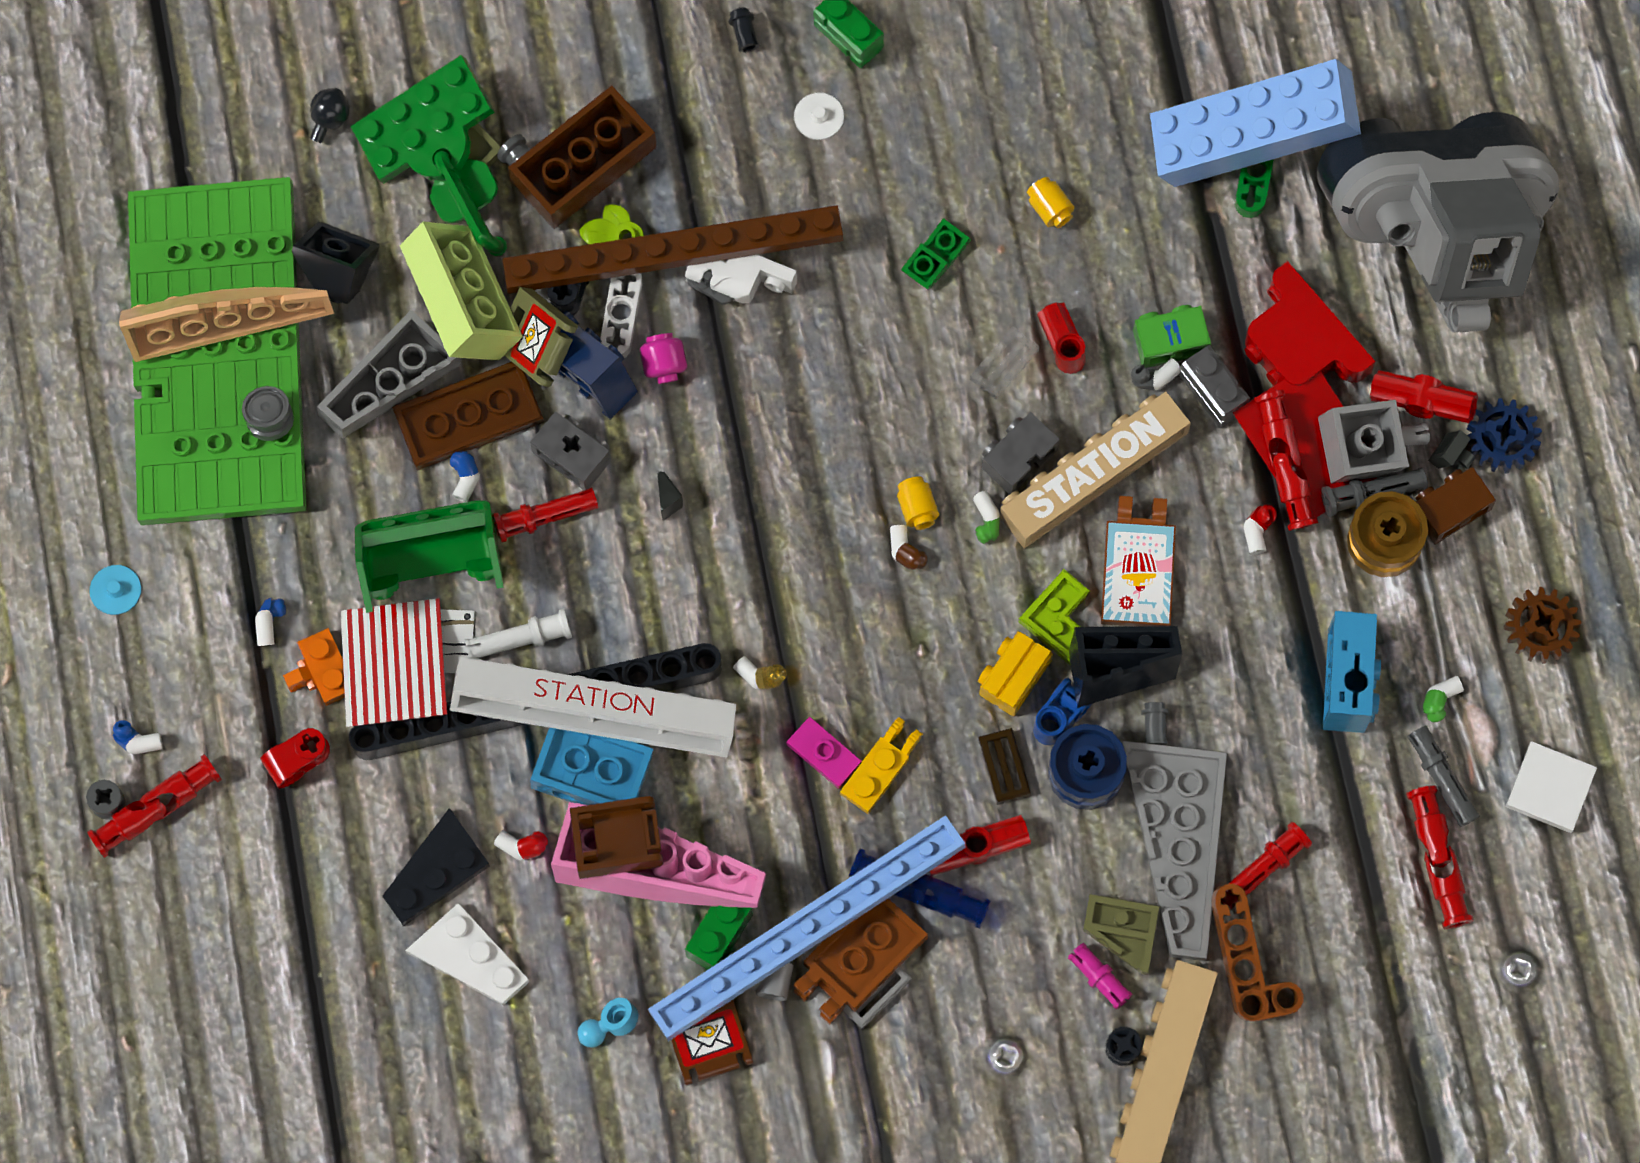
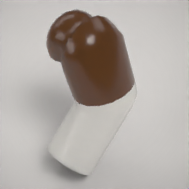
M891 526V550L894 560L910 570H915L916 568L923 569L928 562L927 554L908 543L907 526Z

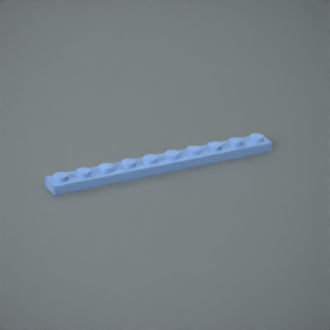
M945 815L648 1009L667 1040L670 1041L966 848L965 842Z

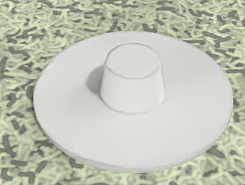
M813 93L805 96L797 104L794 112V121L796 127L804 136L815 140H823L832 137L840 130L844 121V111L839 101L833 96L826 93Z

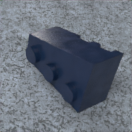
M565 310L563 314L577 324L578 328L575 333H569L563 329L560 331L567 334L573 340L558 374L563 378L567 376L580 386L579 393L586 399L593 396L602 408V413L611 420L638 392L622 363L625 358L614 346L609 345L605 347L601 343L600 337L590 328L583 330L579 327L575 317Z

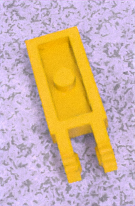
M900 717L893 722L884 737L879 738L840 791L841 796L867 814L871 812L909 761L910 753L923 736V733L916 729L909 735L901 750L893 746L891 743L903 730L906 722Z

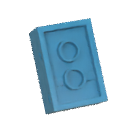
M1334 612L1327 636L1323 730L1365 733L1368 724L1374 723L1375 714H1378L1379 693H1373V690L1376 688V682L1380 679L1381 659H1375L1377 614Z
M549 728L530 779V788L583 805L638 798L653 757V749L631 741Z

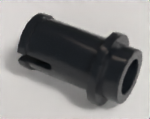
M746 7L731 11L728 20L729 25L734 28L739 52L743 51V53L753 51L759 47L752 23L755 17L749 11V8Z

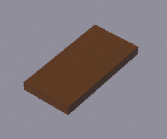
M513 362L506 363L392 407L417 471L449 459L455 452L473 450L544 422L525 372Z

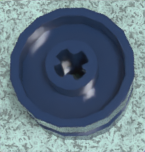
M1081 724L1066 730L1057 738L1050 754L1048 779L1053 792L1063 803L1076 809L1092 810L1108 804L1117 796L1124 782L1127 756L1123 744L1112 731L1099 725ZM1083 765H1090V771L1082 769Z

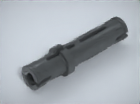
M1425 725L1409 734L1407 737L1423 762L1421 767L1424 771H1428L1459 827H1463L1479 818L1480 815L1470 802L1446 760L1448 755L1445 751L1442 752L1428 726Z

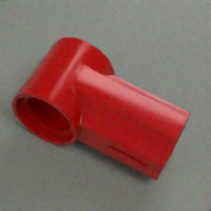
M1055 302L1045 306L1044 309L1037 313V317L1055 355L1056 365L1064 373H1077L1085 365V342L1079 336L1064 302ZM1073 349L1078 352V355L1069 358L1065 357L1062 353L1065 350Z

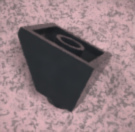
M318 221L293 245L292 253L315 290H327L330 301L348 304L360 292L380 244Z

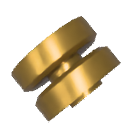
M1394 491L1378 492L1366 498L1356 509L1347 535L1348 551L1355 564L1368 574L1379 577L1398 576L1409 570L1418 560L1428 534L1427 518L1420 505L1409 496Z

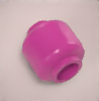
M673 333L647 337V343L640 347V356L645 376L657 378L658 384L678 381L677 374L684 372L687 368L682 340L673 338Z

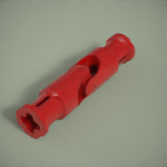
M1279 390L1254 398V401L1260 406L1264 424L1261 426L1272 467L1276 472V483L1281 503H1285L1290 520L1288 530L1292 531L1312 526L1319 522L1318 518H1315L1312 513L1309 501L1311 491L1306 474L1301 466V455L1292 419L1288 418L1282 398L1285 396L1284 390ZM1281 440H1284L1288 445L1290 452L1278 453V446Z
M205 754L200 756L201 761L186 771L182 772L179 770L144 794L140 800L132 802L113 814L112 820L97 830L90 829L87 831V834L104 858L107 857L109 850L124 840L131 841L147 830L155 821L165 818L197 797V792L213 781H221V777ZM172 793L173 797L166 806L160 802L159 795Z
M1424 786L1407 792L1406 796L1413 804L1417 819L1414 822L1417 836L1429 851L1428 854L1425 852L1424 860L1434 898L1440 902L1444 916L1442 927L1443 929H1453L1472 923L1474 918L1473 915L1468 914L1463 894L1466 893L1457 857L1452 847H1447L1449 828L1445 814L1440 813L1435 795L1438 792L1437 786ZM1423 801H1426L1429 810L1428 813H1426ZM1453 861L1454 868L1450 876L1438 878L1432 872L1431 867L1443 868Z

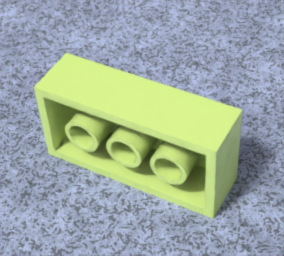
M422 222L403 241L400 248L449 357L500 360L523 337L482 246L475 240L468 226Z

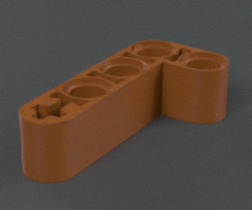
M1225 884L1218 887L1212 894L1211 904L1235 1014L1245 1021H1259L1297 1012L1304 1002L1303 992L1298 985L1291 982L1265 985L1245 891L1235 884ZM1226 890L1229 891L1230 895L1237 896V902L1232 904L1233 915L1241 913L1242 919H1232L1224 922L1223 916H1231L1228 905L1221 904V898L1226 896ZM1233 925L1241 926L1245 932V939L1240 945L1232 944L1227 937L1228 930ZM1241 960L1248 961L1252 966L1251 976L1244 981L1235 974V966ZM1283 988L1290 989L1294 994V1002L1288 1008L1281 1007L1277 1001L1278 992ZM1248 995L1255 996L1260 1003L1258 1012L1251 1016L1246 1014L1242 1008V1002Z

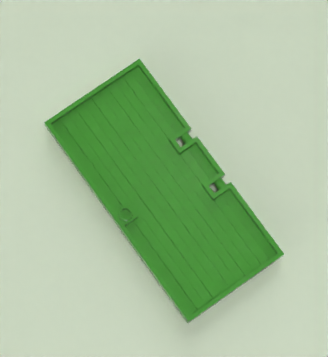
M290 177L128 191L131 308L140 304L148 305L164 301L173 296L181 297L222 289L250 287L297 288L296 258L292 253V248L295 244L293 182ZM299 323L134 362L133 359V384L137 392L141 391V399H134L137 521L141 526L306 511ZM263 386H273L282 390L288 397L294 415L293 426L289 432L280 439L273 441H262L255 438L252 432L248 430L242 413V404L246 396L254 389ZM155 390H162V397H155Z

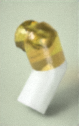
M746 656L740 658L733 666V669L750 686L757 690L776 688L786 678V671L781 665L774 664L757 668Z

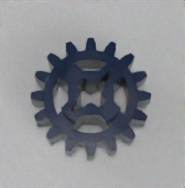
M1498 398L1495 407L1488 401L1485 402L1483 412L1476 409L1473 418L1475 421H1471L1467 425V430L1472 432L1467 435L1471 438L1468 444H1474L1470 453L1473 455L1480 454V466L1487 462L1491 463V472H1495L1498 466H1503V470L1507 474L1510 472L1513 464L1517 469H1523L1525 465L1524 459L1532 462L1535 457L1533 451H1537L1541 445V442L1536 438L1540 437L1542 429L1533 428L1537 422V416L1528 418L1526 413L1529 407L1526 405L1520 410L1517 409L1516 400L1514 399L1509 406L1504 405L1502 398ZM1503 416L1496 421L1489 420L1494 417ZM1507 426V440H1505L1503 446H1501L1500 444L1502 439L1500 438V432H1502L1504 427ZM1484 442H1486V443L1488 444V446L1490 447V449L1487 448V446L1484 444ZM1512 450L1517 451V453L1513 455L1505 456L1506 453Z

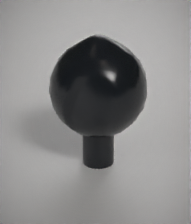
M324 89L316 93L312 98L310 116L316 124L310 139L322 143L328 129H337L347 121L350 114V106L341 89Z

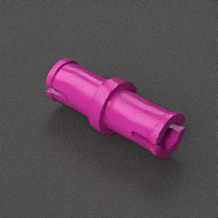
M1085 943L1080 944L1073 950L1075 954L1070 953L1068 959L1089 979L1087 982L1091 988L1096 987L1116 1010L1127 1002L1126 998L1128 1000L1133 994L1111 973L1113 969L1110 965H1104Z

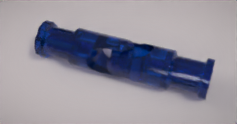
M860 848L851 867L849 877L875 862L878 858L866 854V851ZM927 874L912 882L913 886L909 884L894 894L897 897L907 899L947 917L953 918L957 916L972 922L978 929L981 928L991 903L989 899L983 901L964 893L963 888ZM930 889L935 895H927V890Z

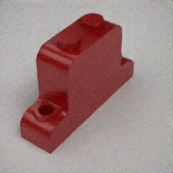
M1286 261L1273 273L1271 285L1267 289L1268 295L1275 304L1250 323L1245 339L1246 348H1244L1248 358L1254 364L1260 363L1268 372L1266 376L1269 382L1274 386L1285 379L1293 386H1301L1320 371L1323 375L1330 371H1335L1342 380L1357 383L1372 373L1376 361L1293 266Z

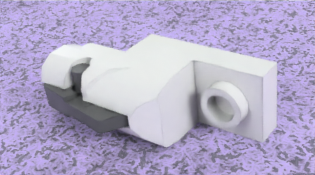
M759 255L689 265L685 273L688 285L721 305H726L732 300L739 303H751L760 282H763L768 289L774 292L782 293L786 291L791 294L797 284L796 270Z

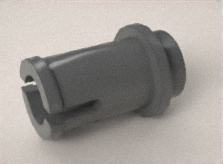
M1164 702L1144 703L1141 715L1145 716L1146 744L1167 745L1166 715L1169 714V709H1165Z

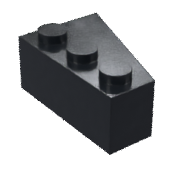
M1178 626L1074 627L1069 658L1077 708L1175 680L1182 657Z

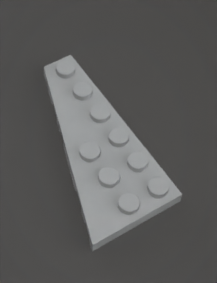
M1122 741L1127 756L1126 766L1170 957L1206 961L1227 753Z

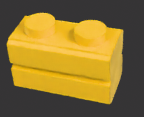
M1017 632L1013 639L1008 636L1005 638L997 651V654L1001 657L994 667L988 664L977 681L982 684L979 695L990 703L997 705L998 708L1011 716H1015L1051 663L1053 653L1050 650L1034 642L1033 639L1022 632Z

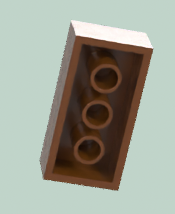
M611 85L508 167L510 179L513 185L539 214L555 229L657 148L656 136L650 126Z

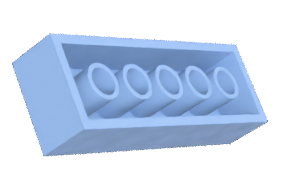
M1337 59L1150 113L1157 173L1160 178L1174 187L1361 134L1352 71Z

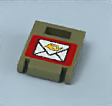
M520 287L510 309L523 337L504 356L538 384L551 387L554 380L548 374H558L573 340L567 334L560 331L563 329L566 332L575 333L578 325L533 289Z

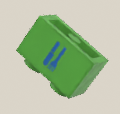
M1182 305L1174 308L1170 313L1160 315L1158 312H1149L1141 315L1134 322L1133 334L1141 365H1144L1145 368L1163 365L1171 358L1176 362L1186 360L1206 346H1211L1201 306L1192 308L1191 305Z

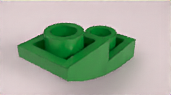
M943 218L924 244L921 243L901 271L929 290L959 257L971 239Z

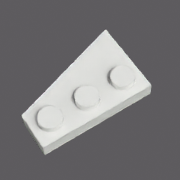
M459 903L405 950L407 954L428 963L440 972L450 975L503 1006L529 983V979Z

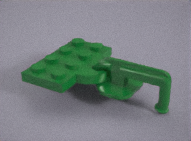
M460 55L353 124L351 128L379 181L385 184L410 167L420 176L429 180H435L430 200L439 217L451 224L465 219L477 243L487 249L491 255L501 256L506 252V241L490 233L479 212V209L489 204L496 197L498 191L497 182L487 164L482 161L468 159L471 141L467 130L494 114L495 111L467 59Z

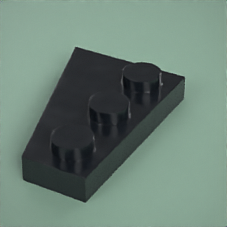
M449 808L382 897L404 927L490 867V864Z

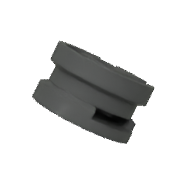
M263 386L254 389L243 401V417L248 430L252 432L255 438L262 441H273L286 435L292 428L294 422L293 411L288 397L282 390L273 386Z

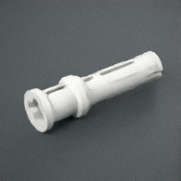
M563 608L559 609L558 614L539 619L536 616L531 617L528 623L466 639L465 644L468 648L469 658H481L533 643L535 646L541 647L544 646L546 641L561 637L570 639L572 634L565 609Z

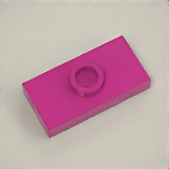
M808 717L786 742L787 746L838 789L842 787L862 763L858 757L811 717Z

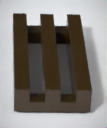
M1012 728L978 737L996 804H1004L1005 801L1009 800L1010 802L1015 801L1020 797H1030V788ZM1007 738L1021 787L1018 790L1014 789L1000 739ZM992 741L1007 788V793L1003 794L988 746V742Z

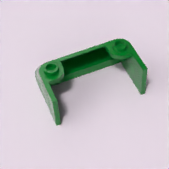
M476 500L364 521L355 527V563L366 613L373 612V598L376 600L391 598L394 592L399 589V582L467 570L468 575L476 578L478 581H487L495 577L497 589L504 588L494 521L488 501Z

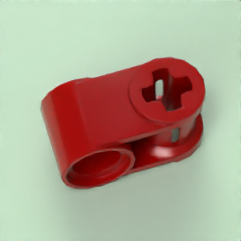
M307 728L284 743L268 750L262 755L260 760L278 789H282L295 783L304 774L326 761L330 754V745L319 730ZM312 740L316 743V748L318 749L314 753L308 750L309 746L307 745Z

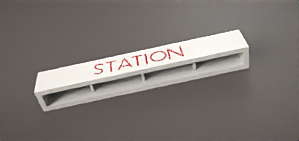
M459 656L450 711L727 758L733 739L736 704L719 699L711 700L693 697L684 693L676 694L658 691L649 687L641 688L623 685L614 681L606 682L588 679L584 676H571L553 673L549 670H536L519 667L514 664H501L484 661L479 658Z

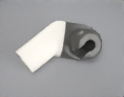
M1173 358L1159 370L1148 369L1144 365H1137L1131 372L1132 382L1140 389L1159 391L1180 373L1181 366Z

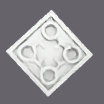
M1531 741L1505 807L1572 833L1597 767Z

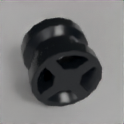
M1116 1028L1108 1036L1105 1053L1108 1059L1115 1065H1131L1139 1057L1142 1049V1040L1140 1035L1132 1028Z

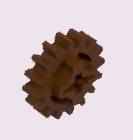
M1539 587L1535 596L1528 589L1523 594L1524 601L1516 597L1512 603L1515 609L1509 608L1505 616L1511 619V621L1505 623L1504 630L1512 631L1507 642L1508 644L1517 642L1519 646L1515 653L1520 654L1524 650L1527 651L1528 661L1530 662L1534 659L1535 655L1540 656L1542 664H1546L1549 655H1552L1558 661L1562 657L1561 650L1569 654L1573 648L1571 642H1577L1580 634L1574 630L1578 629L1582 623L1581 620L1573 619L1578 608H1568L1566 606L1570 599L1568 596L1559 600L1557 598V589H1554L1550 595H1545L1544 588ZM1526 610L1528 622L1520 626L1521 614ZM1538 620L1540 621L1541 624H1546V623H1548L1549 627H1548L1547 631H1546V629H1545L1544 626H1540V627H1537V626H1536V623L1538 622ZM1565 624L1564 636L1559 641L1557 629Z

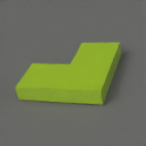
M1063 569L1022 614L1018 622L1071 666L1069 658L1074 627L1080 626L1069 616L1090 594V590Z

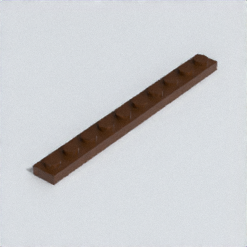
M838 205L502 259L508 294L518 293L520 287L538 290L841 242L844 239Z

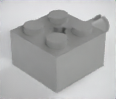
M1396 400L1332 408L1318 417L1331 484L1354 479L1362 480L1395 475L1409 467L1405 447L1421 444L1428 445L1430 441V433L1422 434L1423 431L1429 430L1426 423L1401 427Z

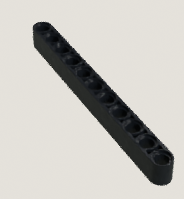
M701 643L567 675L584 676L588 679L600 681L610 680L623 685L641 688L649 687L658 691L668 692L715 680L722 671L721 654L714 645ZM704 656H709L715 660V664L709 669H702L697 665L698 660ZM670 664H676L682 669L677 676L669 677L663 673L664 668ZM636 672H643L648 676L647 680L640 685L631 683L629 678ZM450 701L446 702L447 715L353 726L349 733V742L354 753L359 758L373 760L521 726L526 723L477 715L474 722L464 724L459 720L463 713L450 711ZM432 719L443 721L441 729L436 732L427 731L426 725ZM398 727L409 729L408 735L401 740L392 738L393 731ZM370 734L375 737L374 743L367 748L358 746V740L363 735Z

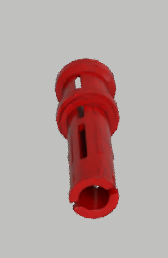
M591 487L578 493L531 507L529 504H522L520 509L501 515L496 512L492 516L499 539L503 543L507 542L508 537L524 532L532 534L539 526L598 509L599 507Z
M1290 822L1287 825L1288 830L1274 842H1267L1265 844L1266 847H1264L1265 852L1228 884L1240 886L1247 896L1278 868H1287L1290 865V860L1302 849H1309L1313 844L1297 824ZM1226 890V896L1221 898V903L1228 905L1231 911L1232 904L1237 902V896L1230 895L1229 891Z

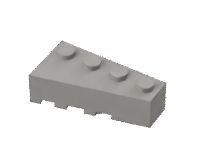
M410 310L317 406L318 417L343 439L387 412L393 406L398 405L461 365V358L449 357L439 334Z

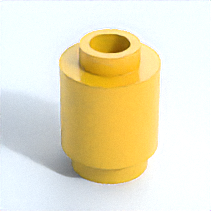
M1044 177L1036 181L1027 190V194L1030 197L1029 203L1047 227L1055 226L1060 228L1073 218L1071 213L1075 207L1056 181H1051L1049 177Z
M920 476L911 477L900 482L897 486L899 491L897 498L907 526L915 527L916 530H924L935 524L934 520L939 517V511L929 484L925 483L923 477Z

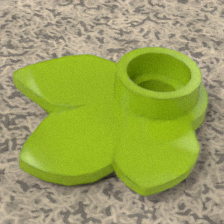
M611 204L605 205L603 219L588 221L579 230L580 236L587 244L620 240L626 233H631V238L645 236L641 227L631 222L629 213L623 207Z

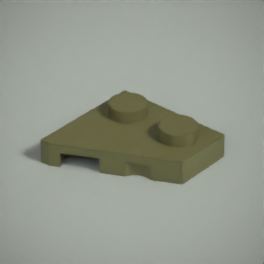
M1090 894L1083 931L1138 972L1148 975L1159 906Z

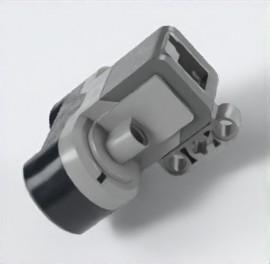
M1504 112L1477 114L1464 119L1452 129L1403 132L1397 123L1384 118H1373L1359 122L1361 134L1330 143L1324 150L1317 168L1318 183L1343 231L1352 239L1363 243H1390L1393 246H1405L1450 331L1456 333L1487 330L1491 321V312L1488 305L1489 299L1521 297L1524 294L1538 248L1540 231L1544 226L1542 217L1553 206L1559 191L1558 175L1532 130L1522 119Z

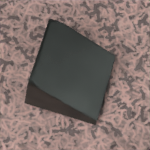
M660 471L657 473L662 520H665L683 507V497L666 473Z

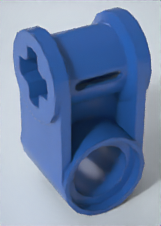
M1068 677L1059 684L1049 700L1036 715L1033 733L1038 742L1044 745H1054L1057 738L1077 723L1092 705L1089 704L1077 708L1074 686L1071 684L1072 680ZM1045 720H1053L1058 724L1059 729L1053 732L1046 731L1041 726V723Z

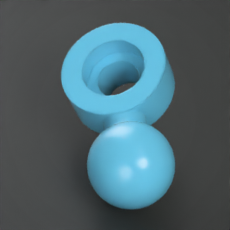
M625 998L611 1000L602 1010L600 1021L589 1019L579 1026L577 1032L579 1041L586 1047L594 1048L603 1043L607 1032H611L615 1036L628 1034L638 1022L639 1013L637 1008Z

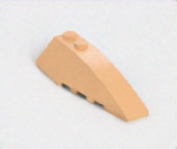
M250 287L215 290L181 297L173 296L164 301L148 305H136L131 309L121 311L119 325L134 362L332 315L334 311L327 290L293 287Z

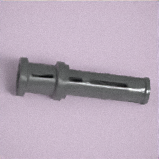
M1423 468L1364 483L1354 479L1349 481L1348 485L1332 489L1329 486L1323 487L1321 490L1322 502L1327 515L1333 517L1339 511L1351 508L1357 509L1366 498L1378 492L1394 491L1405 494L1420 489H1427L1428 480Z

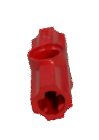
M1378 370L1371 384L1370 398L1371 401L1375 402L1396 400L1397 407L1404 408L1406 412L1418 418L1431 419L1435 415L1470 424L1476 413L1478 394L1446 386L1439 379L1429 375L1418 374L1411 378Z
M1022 815L984 827H971L964 833L959 834L965 845L971 839L977 838L985 843L986 848L982 852L974 853L966 846V848L930 870L929 874L932 877L969 864H982L988 858L1031 845L1029 832Z

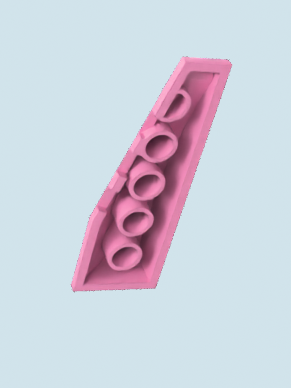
M569 802L551 862L555 882L655 901L704 906L721 905L725 907L758 908L766 878L765 872L727 855L721 856L708 850L707 846L696 841L692 843L677 836L676 832L665 827L664 829L658 827L662 850L659 854L663 857L662 866L579 879L570 808L586 805ZM594 828L580 830L583 852L597 851Z

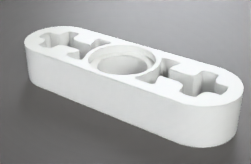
M641 273L632 274V280L636 282L629 283L628 296L622 295L623 286L622 281L619 280L624 279L625 276L613 277L610 281L600 339L602 340L601 343L608 347L610 344L607 342L614 341L615 328L621 329L620 339L624 345H619L617 350L624 358L629 355L632 347L643 285ZM619 304L627 305L631 309L630 316L624 320H618L612 315L613 308Z

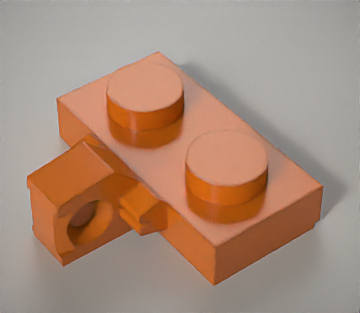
M329 628L298 641L297 644L304 659L297 662L299 668L283 675L290 692L292 693L305 686L308 687L309 691L318 688L326 706L345 698L343 658Z

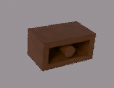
M1473 467L1465 472L1461 469L1454 471L1444 479V485L1436 490L1431 486L1416 496V503L1420 505L1427 518V535L1434 545L1492 510L1496 499Z

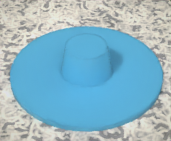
M111 565L101 569L94 576L90 584V597L93 604L103 613L110 615H119L131 610L137 604L141 595V583L138 576L130 568L122 565Z

